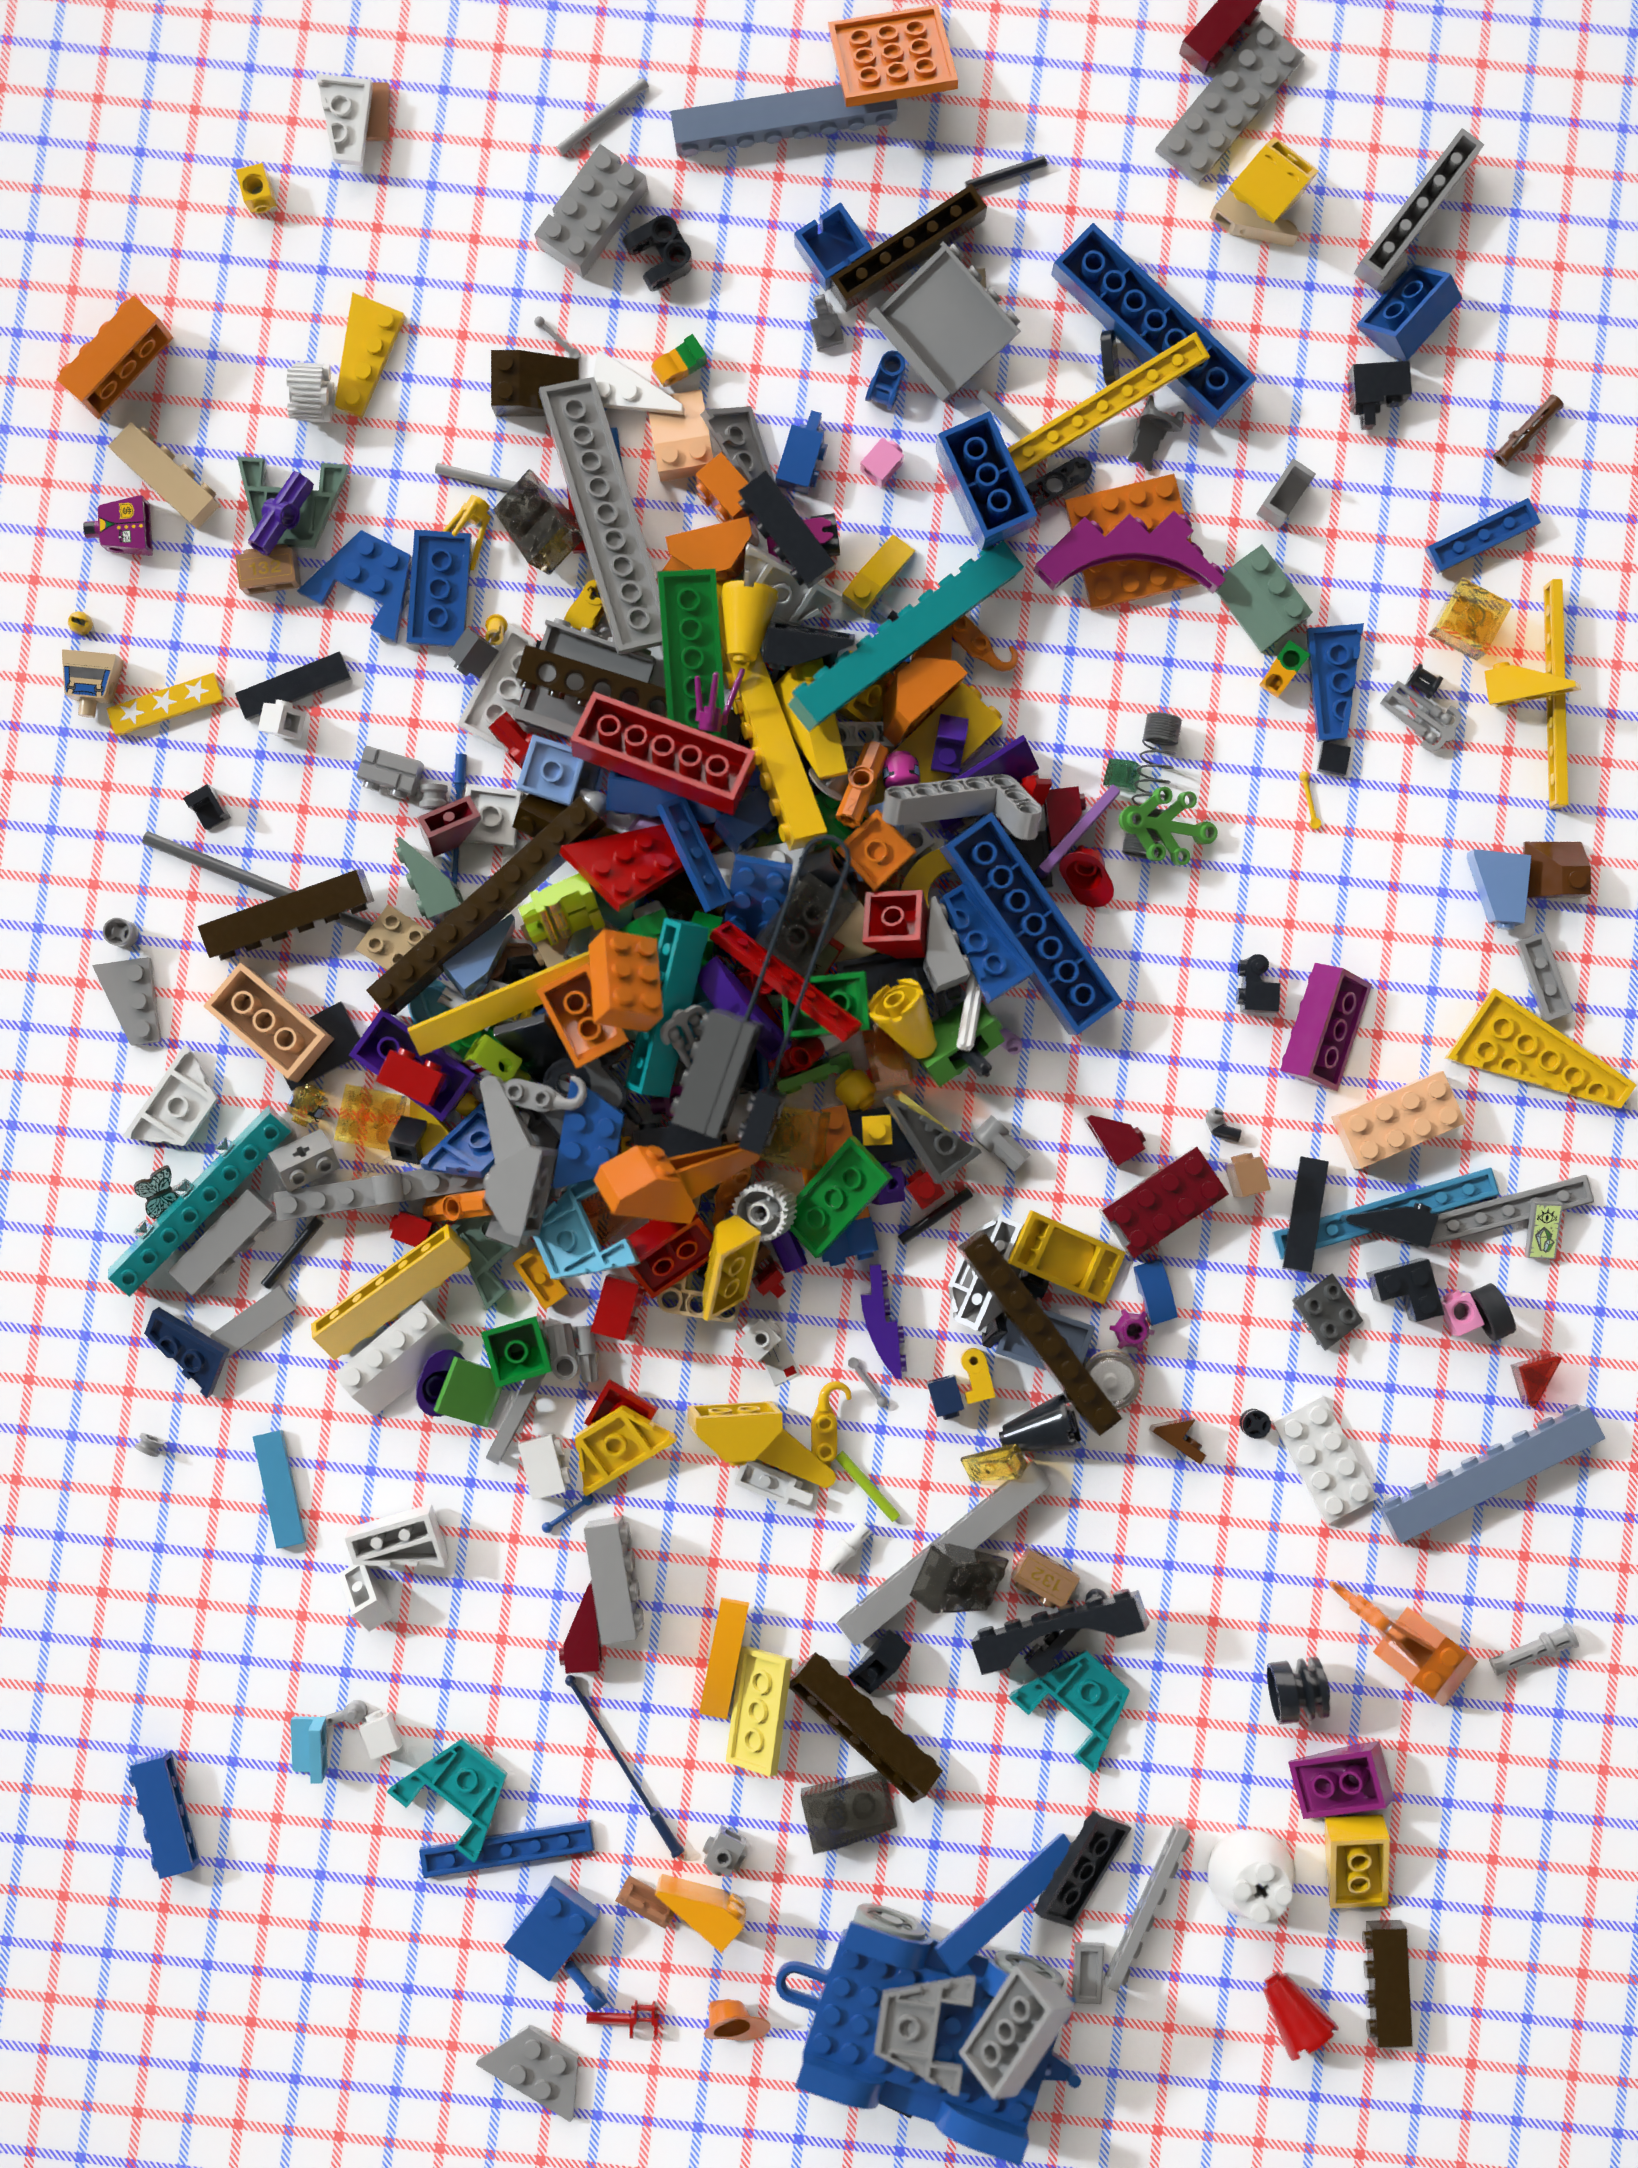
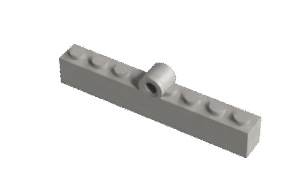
M419 1169L299 1188L289 1193L287 1191L274 1192L277 1221L484 1189L485 1176L483 1178H475Z

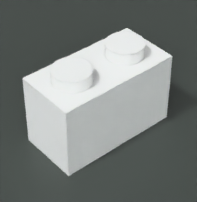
M555 1433L521 1441L518 1444L532 1501L568 1490L571 1476L568 1466L563 1467L561 1456L564 1455V1448L561 1439H556Z

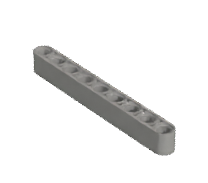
M1034 1460L1027 1463L844 1614L836 1623L854 1646L862 1643L1050 1487L1052 1482Z

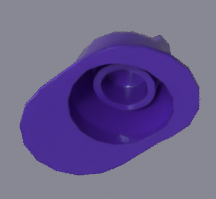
M444 1349L433 1354L426 1362L422 1374L416 1382L418 1406L425 1414L432 1417L444 1416L436 1413L434 1408L454 1356L465 1359L461 1353L455 1350Z

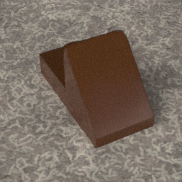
M1186 1417L1150 1426V1431L1198 1464H1201L1207 1456L1200 1451L1203 1445L1190 1436L1186 1440L1183 1439L1195 1422L1194 1418Z

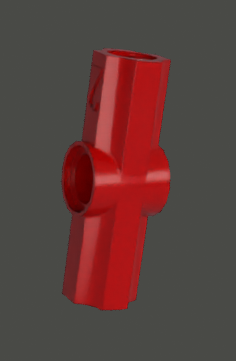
M506 711L488 729L508 750L507 753L511 759L522 769L532 735L526 733Z

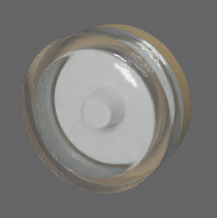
M1109 1349L1094 1354L1087 1361L1085 1368L1116 1410L1126 1408L1136 1399L1140 1390V1372L1137 1364L1129 1355L1119 1350Z

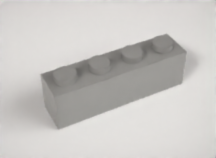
M247 1189L167 1272L191 1296L199 1295L200 1293L205 1295L216 1284L214 1279L220 1273H227L235 1265L236 1262L233 1259L240 1252L246 1253L256 1243L253 1238L260 1231L265 1233L276 1222L274 1219L276 1209L255 1189Z

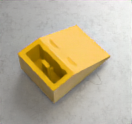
M1274 136L1264 145L1228 189L1234 193V197L1238 201L1248 204L1255 209L1261 219L1275 223L1301 198L1319 170Z

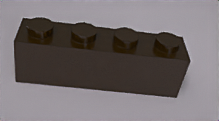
M1401 1920L1366 1921V1931H1362L1363 1948L1367 1949V1960L1363 1961L1364 1976L1368 1979L1369 1990H1365L1366 2007L1370 2008V2019H1366L1367 2035L1369 2038H1372L1377 2048L1413 2047L1407 1928Z

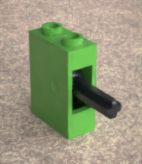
M964 1000L949 1010L947 1016L939 1017L932 1022L937 1047L931 1056L916 1060L939 1087L955 1076L960 1075L969 1066L979 1077L985 1076L987 1078L991 1075L989 1072L993 1067L985 1056L1005 1042V1039L1000 1033L1003 1026L994 1014L991 1015L983 1002L980 1005L974 1046L970 1051L957 1048Z

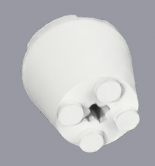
M1238 1829L1221 1838L1209 1855L1210 1860L1207 1873L1210 1890L1217 1902L1231 1914L1256 1921L1257 1923H1265L1281 1916L1292 1901L1295 1882L1294 1864L1285 1846L1272 1834L1259 1830ZM1257 1884L1264 1886V1888L1259 1890Z

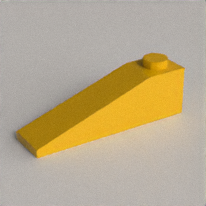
M823 658L794 665L773 684L790 733L820 780L848 774L836 712L808 732L787 704L794 697L792 691L803 682L809 685L815 681L813 676L825 667Z

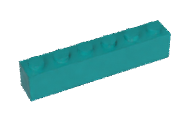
M664 918L658 943L663 1018L648 1032L638 1031L625 1084L626 1088L641 1095L669 1098L671 1087L674 1083V1074L680 1055L677 1049H674L672 1043L667 1045L663 1043L660 1030L667 1021L672 1019L675 1011L686 1010L691 1006L694 999V990L701 969V961L707 944L709 928L693 922ZM676 1025L675 1027L678 1029L679 1035L683 1039V1030L681 1026Z

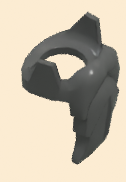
M1149 396L1144 410L1136 421L1135 428L1137 431L1133 438L1134 445L1128 456V462H1139L1146 471H1152L1154 452L1158 451L1160 440L1164 439L1167 432L1182 431L1184 412L1178 411L1175 417L1162 412L1155 407L1153 396Z

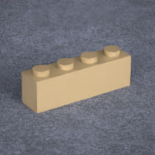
M130 422L108 447L198 530L220 507L214 499L217 494L205 482L200 486L194 480L197 475L184 463L179 467L173 461L176 456L165 445L159 448L152 441L155 439V436L143 425L138 429Z

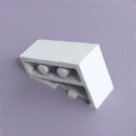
M432 1504L350 1527L344 1537L353 1565L390 1566V1564L408 1565V1567H418V1565L445 1567L449 1558Z

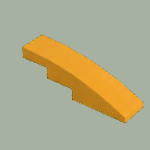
M721 1597L699 1714L727 1719L749 1602Z

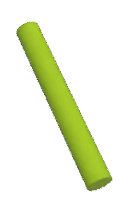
M841 1451L835 1459L890 1521L894 1522L901 1514L844 1451Z

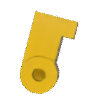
M977 1348L964 1350L960 1357V1363L967 1371L971 1390L964 1391L966 1403L971 1404L995 1398L984 1353Z

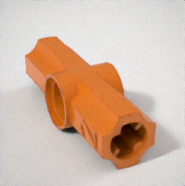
M870 741L864 744L855 768L849 773V784L836 814V819L845 826L852 828L860 826L869 802L876 795V785L889 754L888 748L879 742ZM860 783H867L866 785L858 786Z
M486 1190L426 1198V1202L422 1206L424 1217H427L432 1222L455 1221L464 1218L494 1215L484 1197Z

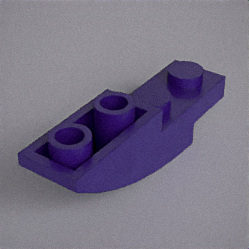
M715 956L701 967L697 981L716 1009L722 1008L745 1017L753 994ZM755 1003L750 1019L763 1023L755 1048L770 1063L778 1057L785 1036L784 1032ZM790 1039L785 1051L791 1047L792 1041Z
M881 1264L869 1265L871 1293L860 1294L866 1327L871 1341L887 1369L896 1379H902V1372H907L906 1354L900 1355L899 1343H905L903 1326H898L897 1320L886 1321L885 1316L891 1315L889 1298L884 1299L883 1287H888L887 1270H881Z

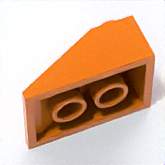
M589 963L536 990L576 1068L629 1042L623 1028L594 1023Z

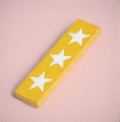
M213 672L106 709L114 734L118 737L225 700L217 676Z

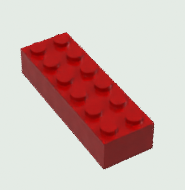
M594 691L570 739L572 756L733 816L755 769L756 751Z

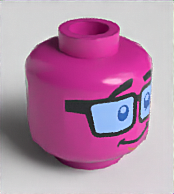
M895 751L888 755L882 769L883 784L886 789L896 786L920 784L919 762L916 757L912 756L908 751Z

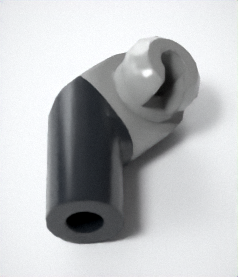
M1211 1108L1205 1116V1121L1211 1134L1217 1138L1238 1143L1242 1130L1226 1125L1222 1116L1224 1112L1221 1108Z

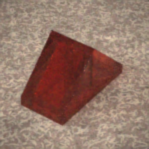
M1545 1354L1510 1364L1521 1404L1530 1408H1536L1562 1360L1561 1357Z

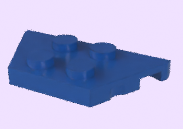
M570 1080L567 1098L574 1099L578 1095L579 1088L576 1083ZM586 1087L587 1097L585 1102L574 1110H565L553 1188L556 1189L595 1178L602 1164L619 1155L625 1113L616 1106L610 1105L604 1097L597 1092H593L588 1087Z
M483 1101L420 1161L424 1170L475 1178H483L490 1172L491 1167L495 1166V1159Z

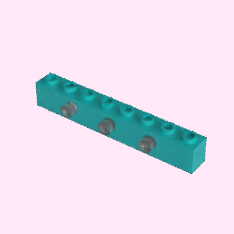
M268 1105L233 1142L224 1137L214 1149L220 1155L193 1183L184 1178L174 1189L179 1197L152 1224L145 1219L139 1223L133 1231L139 1238L108 1268L107 1279L130 1297L269 1155L268 1153L272 1152L292 1132L290 1124Z

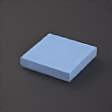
M532 735L516 790L568 807L572 804L585 760L572 756L571 746Z

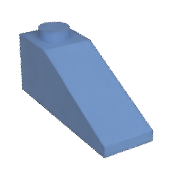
M512 914L505 917L443 963L444 974L465 999L470 995H478L486 988V983L489 982L515 930V917Z

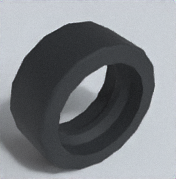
M1489 1283L1470 1292L1485 1324L1481 1327L1491 1340L1495 1342L1516 1331V1323L1511 1309L1500 1290L1494 1284Z

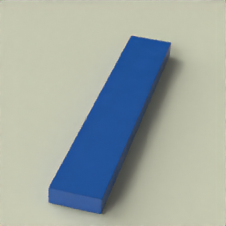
M591 1819L486 1836L479 1858L475 1863L454 1847L458 1841L420 1847L419 1854L423 1879L594 1851L595 1843Z
M1059 1833L934 1948L951 1973H956L1047 1888L1053 1878L1055 1869L1062 1863L1071 1844L1064 1833Z

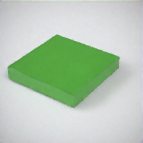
M454 1356L434 1411L488 1428L503 1386L496 1388L490 1367Z

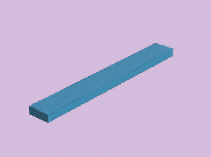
M1492 1167L1320 1217L1315 1250L1373 1233L1372 1231L1340 1221L1341 1215L1402 1206L1414 1207L1415 1203L1431 1207L1430 1213L1437 1214L1500 1195ZM1288 1227L1272 1232L1280 1260L1284 1256Z

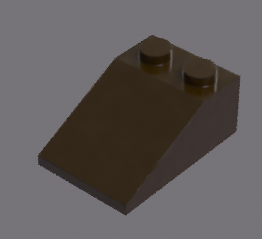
M491 350V407L495 417L546 416L539 395V388L579 380V359L525 350Z

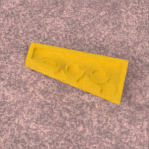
M352 292L334 405L339 410L363 419L406 316L401 311Z

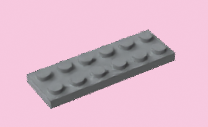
M1261 20L1156 146L1155 152L1195 185L1199 186L1299 66L1305 54Z

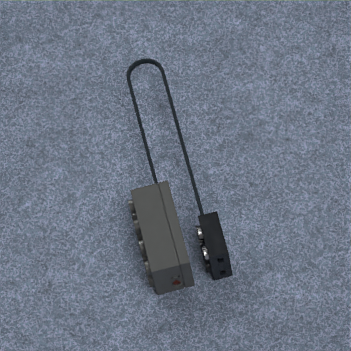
M822 835L815 837L806 845L802 853L745 1017L722 1008H717L716 1010H711L709 1014H704L699 1030L703 1031L699 1042L695 1041L690 1053V1058L693 1059L691 1068L689 1070L686 1069L681 1078L680 1086L684 1087L680 1098H675L670 1113L674 1114L673 1123L702 1134L705 1133V1135L713 1138H718L726 1132L763 1027V1023L751 1020L750 1016L806 856L810 848L818 841L832 840L838 843L845 852V868L768 1086L756 1091L755 1094L752 1093L746 1110L751 1111L749 1118L745 1122L742 1121L737 1133V1138L741 1139L738 1147L759 1155L769 1149L788 1094L772 1089L850 868L851 856L849 849L842 840L835 836Z

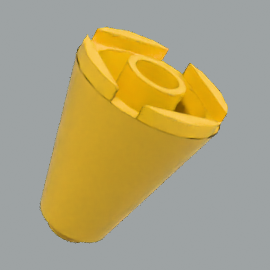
M730 581L723 584L721 591L727 654L729 658L733 659L734 664L747 666L750 665V662L757 659L778 603V591L771 586L754 582V587L744 586L745 581Z
M913 979L897 980L899 985L891 988L889 985L882 987L869 1002V1009L871 1010L869 1014L872 1020L913 1058L920 1059L931 1056L937 1047V1040L924 993L919 983Z

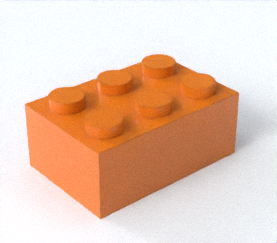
M604 929L589 944L594 1023L648 1032L663 1018L657 939Z

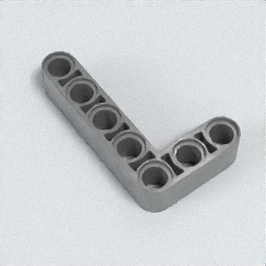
M995 774L890 787L885 791L882 818L886 823L892 825H905L994 813L1015 837L1031 840L1038 836L1042 808L1013 777Z

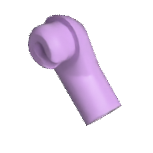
M1007 1028L1000 1030L1005 1039V1042L1000 1044V1046L1010 1054H1018L1022 1050L1020 1037Z

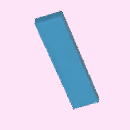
M283 1429L255 1435L252 1438L276 1549L305 1543L306 1536Z

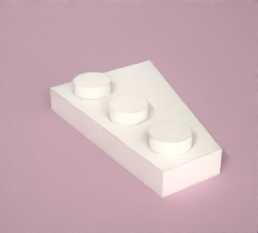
M315 73L334 162L336 164L363 167L373 90L372 80Z

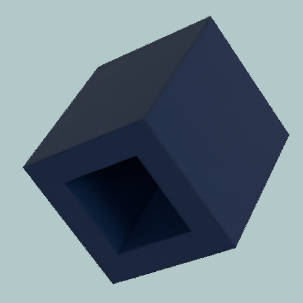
M951 1374L927 1381L936 1416H942L943 1420L960 1416L959 1411L965 1408L955 1375Z

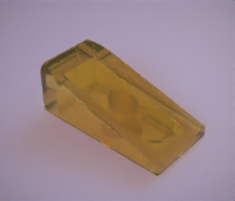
M1017 1444L963 1456L960 1459L971 1482L1021 1479L1027 1467V1462Z

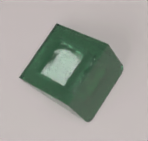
M1109 758L1103 786L1110 787L1115 785L1119 790L1136 793L1137 789L1134 783L1140 779V774L1136 769L1141 765L1132 760Z

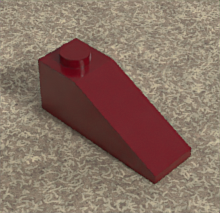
M591 1580L574 1617L563 1648H559L560 1666L565 1665V1674L597 1672L602 1668L601 1638Z

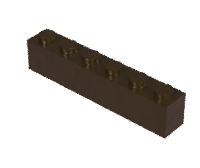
M970 184L830 277L831 292L844 311L848 312L934 255L942 247L940 244L943 241L949 245L984 222L987 205L973 185Z
M357 869L197 927L208 957H219L220 961L237 956L235 951L245 947L246 952L263 947L261 941L271 938L274 943L289 938V931L298 929L299 933L314 929L316 928L314 923L323 919L325 924L342 919L340 913L350 910L353 915L368 910L367 904L375 900L364 870Z
M814 1652L801 1663L791 1676L789 1689L906 1798L915 1803L926 1797L943 1772L937 1765L936 1760L932 1756L925 1754L909 1735L900 1731L889 1716L882 1714L867 1696L858 1692L852 1686L851 1681L847 1677L840 1675L825 1657Z

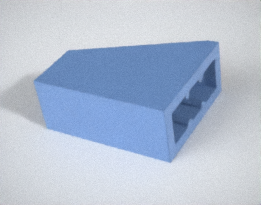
M1473 849L1468 852L1466 859L1488 923L1497 924V929L1515 930V926L1524 924L1531 855Z

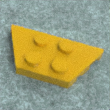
M622 1405L578 1432L575 1436L576 1451L579 1454V1470L582 1472L583 1494L585 1496L591 1494L677 1441L678 1437L675 1433Z

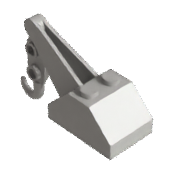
M489 1075L480 1082L495 1159V1166L491 1167L490 1172L486 1174L483 1188L486 1190L484 1197L505 1233L521 1237L540 1235L559 1151L537 1145L517 1106L541 1112L559 1109L574 1110L580 1107L587 1097V1088L585 1083L576 1076H571L570 1078L579 1088L578 1095L574 1099L564 1098L550 1086L522 1079H511L504 1083L501 1078Z

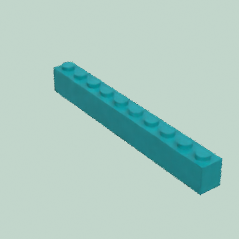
M1003 540L995 547L992 545L983 549L979 553L980 558L975 562L972 558L967 560L958 568L960 573L955 577L952 573L947 575L938 583L940 588L936 591H933L931 588L918 598L920 603L913 607L911 604H908L897 614L899 616L897 620L892 622L888 619L876 629L878 634L873 638L868 634L855 645L858 649L850 653L846 650L834 660L836 663L831 669L827 666L823 667L813 676L815 681L809 685L803 682L792 691L794 697L787 705L808 732L1015 578L1024 566Z

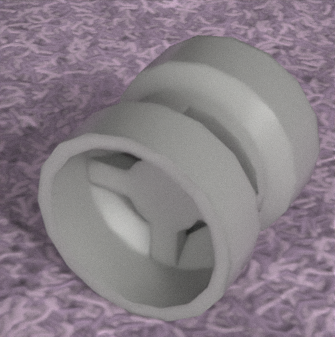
M114 917L104 924L103 936L109 944L120 948H129L137 942L139 931L134 923L120 917Z

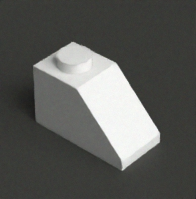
M351 1565L338 1574L351 1615L369 1632L394 1617L387 1595L368 1565Z

